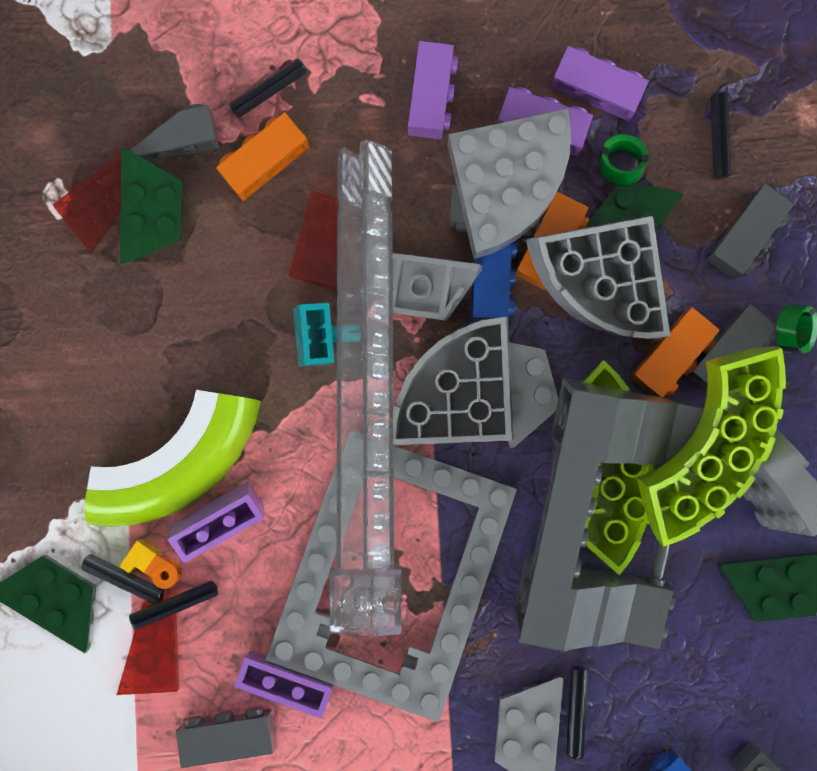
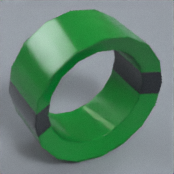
M619 134L611 137L605 142L598 160L602 176L616 185L635 183L641 178L649 159L648 149L641 140L631 135ZM616 151H625L636 158L638 166L632 170H620L610 164L607 156Z
M786 305L782 309L776 325L777 344L783 351L795 353L809 352L817 338V312L812 306Z

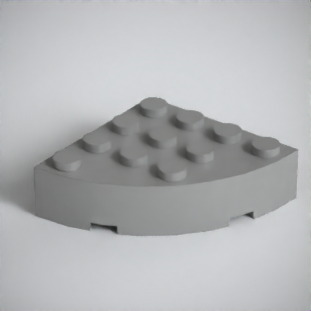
M568 108L449 134L447 146L473 259L496 253L507 247L529 231L548 209L564 178L570 156L571 126Z
M653 216L526 239L532 264L541 283L555 302L572 317L591 328L613 335L646 339L670 337Z
M507 317L481 320L461 328L438 341L419 359L406 377L394 406L390 426V445L511 441L514 439Z
M776 429L774 434L776 440L767 461H763L760 464L758 471L753 476L755 478L754 482L743 496L746 500H751L757 510L754 514L763 527L814 537L817 535V480L805 469L809 466V462Z

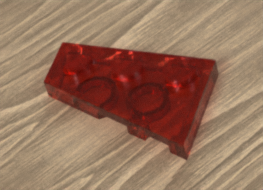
M121 153L53 204V207L92 253L121 211Z
M311 190L288 277L346 292L340 199Z
M144 601L141 609H144L153 604ZM176 613L135 630L116 695L166 693L179 690Z

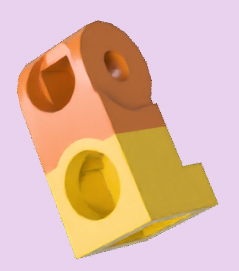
M144 539L136 541L119 566L128 573L138 568L150 576L153 584L161 589H168L174 586L182 577L181 566Z

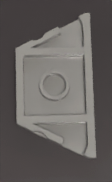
M371 250L372 260H375L379 274L377 276L379 285L384 291L383 299L387 312L447 321L483 267L480 264Z
M509 342L514 439L507 442L509 448H514L556 411L558 395L546 351Z
M562 675L553 676L551 680L538 685H530L520 692H512L499 698L494 761L508 771H555L563 689Z

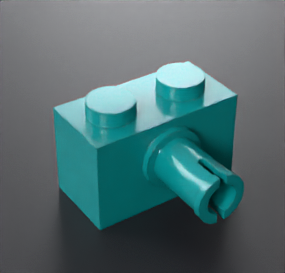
M329 303L301 304L293 308L298 367L334 363L333 343L358 342V333L346 334V332L358 331L356 323L331 325Z

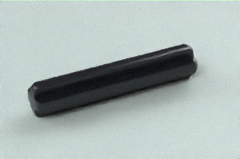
M296 58L230 102L231 110L238 118L242 117L306 74L305 65L299 58Z
M717 92L710 98L713 176L717 179H723L731 175L728 94Z
M89 554L83 560L81 566L83 571L151 604L161 602L164 598V589L158 588L153 583L128 573L124 569L93 554Z
M209 581L130 614V624L134 630H137L216 597L218 589L214 581Z
M573 666L570 675L566 754L572 759H582L584 757L588 670L582 666Z

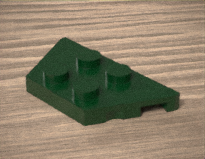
M125 148L121 150L120 264H126L181 240L183 180Z
M638 183L617 185L589 220L585 228L653 216L656 231L684 194L678 191Z
M817 553L718 563L720 572L724 573L732 586V590L741 599L745 610L753 621L761 622L816 616Z
M48 555L41 556L0 582L1 603L84 654L90 650V627L93 624L94 618L92 606L96 597L97 585Z

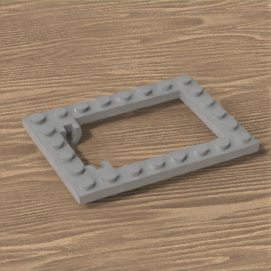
M348 430L265 660L439 723L517 489ZM366 469L478 508L431 649L428 651L410 644L400 673L327 648L326 644L336 618L316 611Z

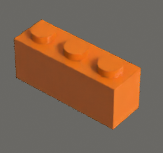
M284 112L280 116L276 115L269 119L265 124V128L257 135L251 134L243 141L242 147L236 152H229L224 155L216 169L243 202L308 150L310 146L304 134Z
M556 192L534 237L585 228L589 221V218L585 216L589 207ZM527 249L516 271V276L546 291L532 264L529 250Z
M693 307L681 314L669 329L670 337H662L629 376L632 381L651 396L661 398L665 396L669 398L679 387L676 382L682 374L687 376L697 366L698 362L695 359L701 352L707 353L717 342L714 337L720 330Z

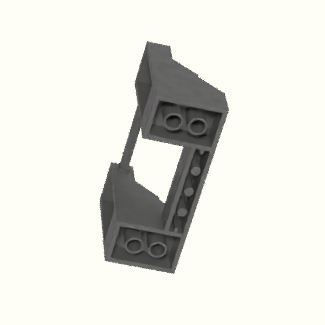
M563 378L550 436L556 446V453L534 555L525 553L513 609L520 643L560 651L588 646L601 647L621 642L660 649L662 639L665 640L668 635L669 624L666 621L668 612L673 610L676 599L672 588L663 578L670 545L663 547L658 541L651 575L648 574L647 577L621 573L619 576L612 570L582 565L578 556L580 547L585 548L588 540V529L585 528L587 516L592 517L595 508V498L592 497L594 485H599L602 477V466H598L599 462L664 465L689 441L700 422L705 406Z

